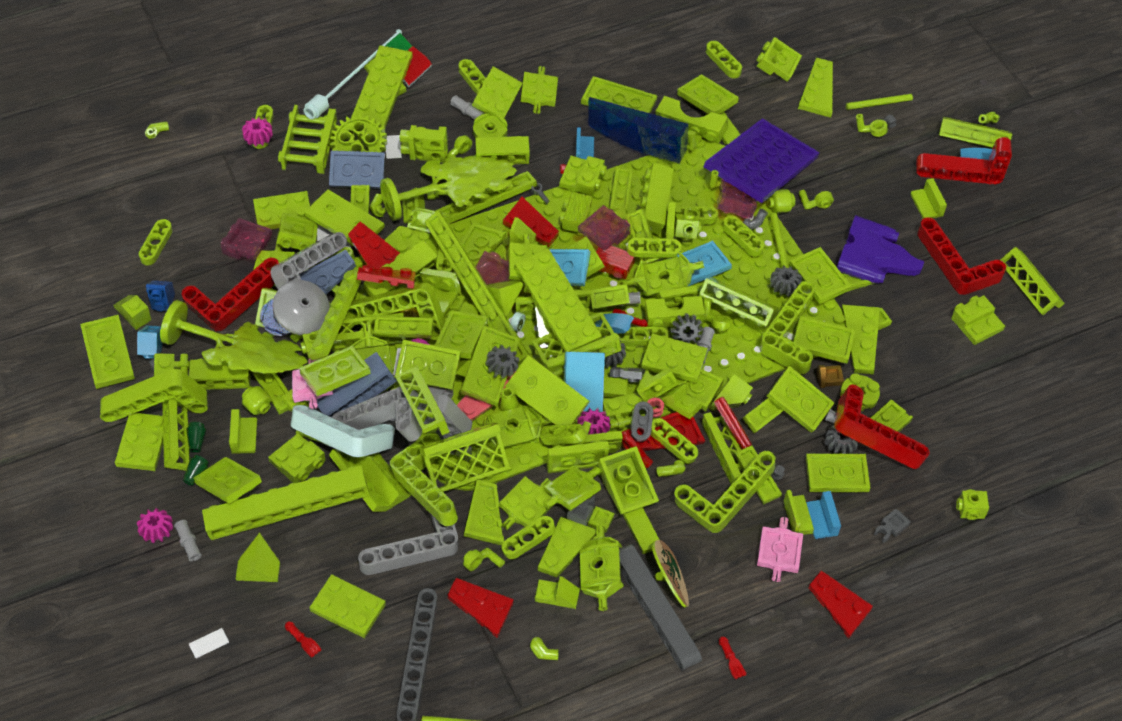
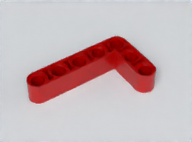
M1006 137L998 138L994 143L989 160L926 153L917 156V174L920 177L999 184L1004 179L1012 157L1011 140Z
M930 217L922 219L917 235L957 293L966 295L1001 282L1006 270V264L1003 261L992 260L969 269L938 223Z
M272 257L264 260L216 304L195 286L185 287L181 293L188 308L215 331H222L260 298L262 288L270 289L275 284L271 277V269L279 261Z
M849 385L838 402L834 423L836 430L910 468L918 469L929 456V449L922 443L861 414L864 392L857 385Z

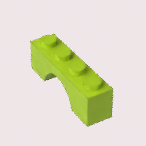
M666 96L663 97L655 111L656 122L662 125L665 124L695 131L696 135L720 143L728 129V117L714 112L704 117H690L681 110L680 101Z

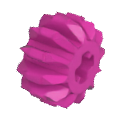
M260 117L257 119L252 118L251 121H246L242 128L245 141L249 145L254 144L255 147L258 144L263 146L264 142L269 143L273 135L272 125L266 118L262 120Z
M589 407L588 412L583 411L577 419V424L583 425L584 421L591 423L588 435L610 431V418L606 416L605 411L599 412L598 407L595 411H592Z
M157 507L154 512L148 509L147 515L141 514V520L137 521L139 535L143 536L146 542L151 539L153 544L157 539L163 542V537H169V531L173 530L171 516L167 515L165 510L159 512Z

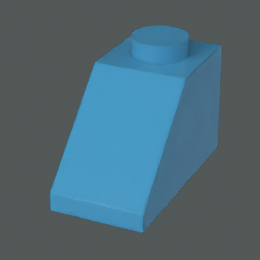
M146 325L137 332V355H143L144 358H154L155 353H161L163 345L160 339L161 326Z

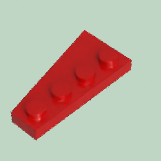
M678 412L661 417V419L669 423L693 445L705 443V439L694 417L689 419ZM662 426L655 427L656 431L662 429ZM630 429L625 430V431H622V434H623L624 432H629V433H630ZM637 429V433L643 435V431ZM651 434L645 441H636L643 451L666 448ZM676 437L668 438L671 445L679 444V440ZM622 439L621 445L623 450L630 449V446Z

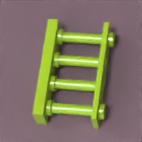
M294 105L293 112L289 113L290 123L283 149L279 151L278 161L281 162L282 169L286 170L288 161L312 163L316 166L317 173L324 174L331 148V131H335V125L337 124L336 109H329L328 114L324 117L309 119L306 115L299 114L298 105ZM298 121L324 124V129L297 128ZM295 134L320 137L321 142L311 143L293 141ZM291 148L317 150L318 154L314 156L290 154Z

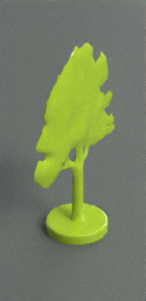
M475 155L467 156L463 159L461 157L449 156L443 164H440L439 160H429L422 166L421 172L432 176V184L398 194L393 181L390 178H384L380 181L381 196L390 219L396 221L401 219L402 216L400 201L439 191L447 192L448 196L455 202V205L462 207L471 202L468 200L473 195L476 198H485L487 195L483 192L488 187L493 191L508 187L512 181L505 179L508 176L515 175L517 170L513 167V163L503 162L495 158L476 157ZM441 179H445L447 181L442 184H437Z
M179 300L174 301L169 306L161 325V342L168 345L174 344L179 339L183 330L215 340L217 342L215 348L202 352L203 358L211 365H222V362H226L231 370L249 369L255 373L265 374L283 373L284 371L299 369L308 362L304 356L295 353L296 351H302L299 345L288 340L275 342L272 338L276 335L274 332H264L261 334L257 329L259 327L250 322L244 323L234 334H220L186 322L188 314L187 305ZM222 341H223V342H228V343H230V344H232V345H231V346H225V345L222 343Z

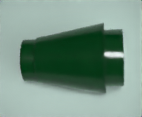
M191 422L186 428L189 451L199 453L201 452L206 428H204V424L201 422Z
M194 455L193 458H190L182 481L193 486L195 483L194 477L208 469L207 465L209 462L199 455Z

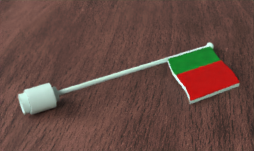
M400 29L396 30V33L382 45L412 52L413 57L404 78L408 88L432 66L428 58L404 38ZM378 49L326 96L320 94L314 96L305 105L304 114L309 119H314L326 111L329 107L327 99L376 56Z

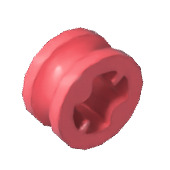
M659 398L649 399L647 403L652 407L658 406V408L653 409V417L661 416L664 411V402Z

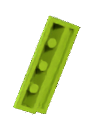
M333 449L329 454L341 471L351 466H362L370 496L363 497V500L373 512H386L411 496L395 479L391 467L379 452L366 455L364 458L350 456L338 449Z

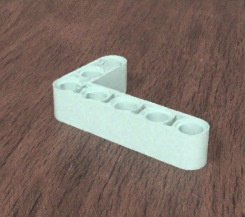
M295 405L292 410V428L350 456L363 457L393 447L395 427L392 425L379 424L357 430L304 405Z

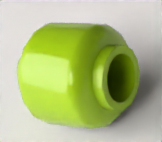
M788 189L777 190L767 199V205L777 214L790 212L792 207L795 206V196Z
M250 386L242 394V405L253 415L265 414L271 407L270 395L260 386Z

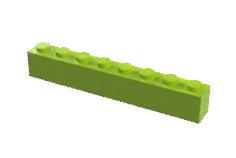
M351 466L339 472H330L327 475L312 477L300 483H291L288 486L278 489L273 488L261 494H252L230 504L213 505L202 510L205 530L209 538L214 540L370 496L362 466Z

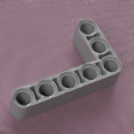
M337 232L326 236L273 266L271 277L277 289L287 282L301 280L299 273L344 248L347 244L345 235ZM303 300L302 303L307 305V302Z
M400 387L339 411L332 416L333 419L357 430L372 427L396 417V429L408 441H415L422 434V429ZM412 390L410 396L414 397L419 395L415 390ZM420 403L417 409L423 410V404Z
M442 394L433 395L445 418L449 434L453 436L471 430L472 421L448 396ZM423 404V411L427 407L426 404ZM396 417L381 424H389L396 429ZM426 417L424 424L431 423L434 419Z
M430 513L435 533L362 550L358 556L360 570L365 575H373L452 556L458 551V535L455 524L442 527L440 526L442 524ZM451 541V542H453V543H452V544H446L445 542ZM432 546L433 548L426 549L425 547ZM412 551L411 554H406L405 552ZM386 556H393L390 559L385 558ZM369 560H370V561H373L372 563H369V564L364 563L365 561H369Z

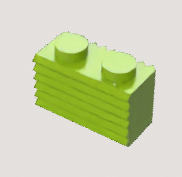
M571 192L570 198L565 200L564 208L566 211H562L560 216L562 229L584 233L592 207L591 195Z

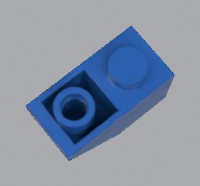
M153 280L146 284L152 310L167 311L173 303L175 295L173 283Z

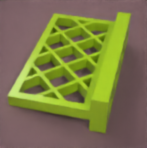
M601 312L591 316L593 322L601 320L602 324L600 327H597L600 334L605 333L610 334V336L571 352L605 353V357L622 350L617 333H614ZM554 332L532 340V344L544 366L558 377L563 375L565 370V351L563 347L560 352L552 350L554 345L561 346ZM542 343H550L547 349L539 347ZM549 355L557 356L549 361L546 360Z
M492 422L420 446L419 450L421 455H423L429 479L437 486L436 479L439 474L447 477L448 480L445 486L439 487L444 492L510 469L500 436L501 429L499 424ZM495 437L497 441L494 450L485 446L488 439ZM474 443L480 446L475 457L466 453L469 446ZM483 448L492 452L487 463L478 459ZM453 450L461 452L457 463L447 459ZM464 455L474 459L469 469L460 466ZM495 455L501 457L504 466L498 468L491 466ZM438 456L443 459L438 469L431 467L429 458ZM446 461L455 465L450 476L441 472ZM477 461L486 465L483 472L478 475L472 472ZM458 467L467 471L464 479L460 481L453 478Z

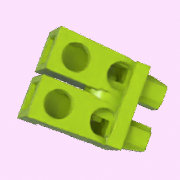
M411 125L410 130H401L399 136L400 142H402L401 153L410 154V160H416L417 158L425 161L439 160L441 163L445 162L448 153L447 127L439 126V130H431Z

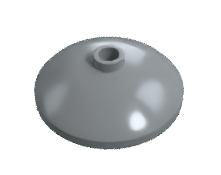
M293 280L285 283L278 289L273 299V312L278 323L287 331L298 335L309 334L319 330L330 308L329 300L323 290L314 283L305 280ZM302 301H306L307 305H304Z

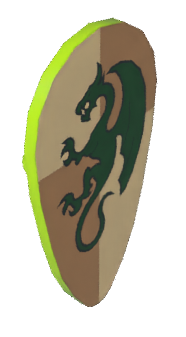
M656 540L652 544V551L661 572L656 573V580L667 582L677 600L686 608L689 606L688 593L678 562L670 548L663 541Z

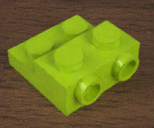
M774 37L771 42L767 41L762 48L764 53L761 52L756 61L759 62L757 67L770 76L774 72L788 81L802 55Z
M570 156L559 187L594 196L596 189L599 190L602 180L600 178L605 176L607 170L605 160L587 156L586 160Z
M282 213L276 244H280L284 248L291 247L301 251L316 242L318 224L309 219Z
M984 295L972 297L965 305L963 303L958 304L954 308L951 318L973 345L1003 331L1005 325L994 314L995 307Z
M297 433L271 454L268 459L291 482L299 483L306 480L312 471L324 464L325 454L312 441L308 442Z

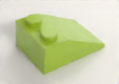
M637 446L599 459L597 467L601 470L600 476L621 515L659 502Z

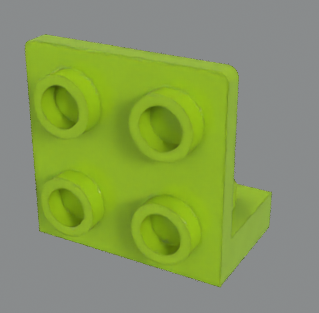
M423 268L420 272L423 283H429L433 286L443 315H445L461 291L456 273ZM421 291V294L427 297V294L424 291ZM427 309L428 313H433L431 309Z

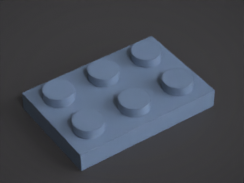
M331 151L329 187L351 188V185H370V189H380V181L384 179L385 153Z

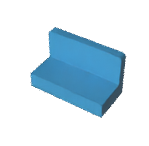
M577 127L576 157L585 160L587 156L594 157V137L580 136L581 127Z
M831 491L823 492L820 500L806 502L814 527V538L838 536L841 523Z

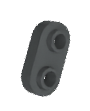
M647 402L637 403L632 411L630 434L638 442L645 441L651 434L653 408ZM639 410H644L645 416H641ZM637 429H641L643 435H639Z

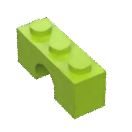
M702 296L683 297L682 308L679 310L669 309L665 304V299H649L645 301L644 312L648 322L647 327H676L672 322L679 321L678 315L683 319L685 313H688L689 318L694 314L696 320L700 319L702 322L700 326L704 324L705 311Z

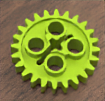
M353 114L352 119L346 117V122L340 120L341 126L335 125L336 131H331L330 147L332 151L382 152L386 151L385 145H388L385 128L381 127V122L376 123L375 118L370 120L369 115L364 119L362 114L359 115V118H356Z

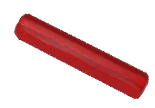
M725 397L716 399L714 404L741 450L751 446L752 443Z

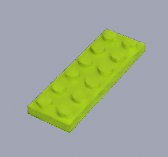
M379 46L353 112L356 118H359L360 114H362L364 119L369 115L370 120L375 118L376 123L381 122V127L386 128L412 60V52Z
M549 248L515 263L516 270L565 352H571L602 339V335Z

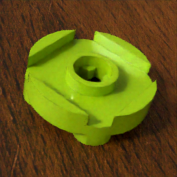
M490 113L482 114L474 121L473 135L475 138L507 137V122L502 116L497 114L496 116H490Z
M855 373L843 382L840 391L841 396L849 385L854 384L864 392L861 411L875 407L880 396V386L876 381Z

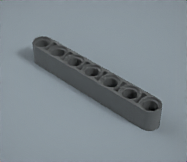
M629 544L620 548V573L679 669L684 671L700 663L702 658L698 648L635 547Z
M430 588L421 590L417 599L397 709V721H403L402 718L406 716L412 718L410 721H418L437 613V594ZM425 600H432L430 603H424ZM423 618L429 619L427 622H421L420 620ZM420 637L425 638L424 641H417ZM415 657L423 658L420 661L413 660ZM413 676H416V677L419 678V679L416 680V681H411V680H409V679H410L411 677H413ZM409 696L415 697L413 701L406 700Z

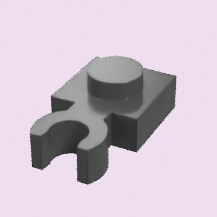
M612 367L610 369V377H623L628 379L629 382H639L645 373V369Z
M595 495L571 511L569 510L567 519L586 526L593 513Z
M894 509L882 519V525L876 528L874 535L884 533L885 536L882 542L885 543L889 540L891 533L895 537L898 536L910 525L911 521L897 509Z

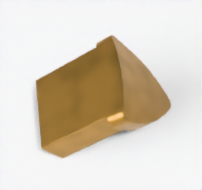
M841 365L817 366L816 376L820 388L842 386L844 378Z

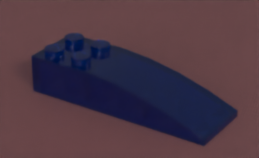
M589 97L588 125L628 148L680 164L687 151L689 124Z

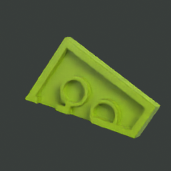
M477 480L463 536L502 545L504 537L502 536L497 484Z
M560 517L555 532L539 563L538 571L557 578L580 552L582 545L596 537V529Z

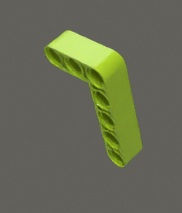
M803 281L798 285L763 334L760 351L763 355L787 368L789 366L792 367L799 374H805L810 370L813 355L809 350L786 338L798 323L800 316L805 313L812 303L815 285L809 281Z
M429 283L414 285V289L405 287L354 300L345 316L346 320L380 316L416 307L420 318H433V326L439 328L440 332L446 322L435 290ZM420 291H424L427 297L423 296ZM403 295L407 296L410 301H406ZM386 300H389L392 305H388ZM368 304L372 305L375 310L371 309ZM351 309H355L357 314L353 313ZM427 309H431L433 314L428 313ZM433 329L432 338L429 339L437 340L440 332Z
M171 369L101 398L100 419L105 422H113L171 398H175L193 413H204L208 409L207 390L184 371Z
M431 432L395 455L390 460V466L395 479L442 525L451 526L458 520L454 503L421 472L426 465L419 447L441 440L437 433ZM435 456V457L429 458L430 463L434 462V461L437 460L439 457H438V456Z
M770 451L761 452L714 505L687 485H679L675 489L676 505L712 533L722 531L774 472L775 455ZM769 461L771 464L763 465L762 462ZM756 475L759 478L756 480H752L749 478V476ZM739 489L746 491L744 494L736 493ZM682 494H686L689 496L687 499L679 498V496ZM725 504H731L733 507L730 509H725L723 506ZM702 506L704 510L696 511L695 508ZM717 518L720 522L713 524L710 520Z

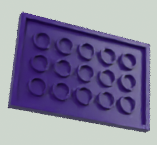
M762 118L706 160L704 168L710 172L717 170L719 172L718 177L751 196L756 201L763 203L775 191L779 190L816 160L819 152Z

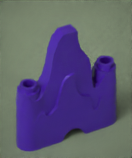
M855 215L846 241L847 244L844 245L837 268L842 274L879 284V282L883 283L886 273L912 276L920 274L924 261L911 256L903 247L894 244L899 236V232H896L895 229Z

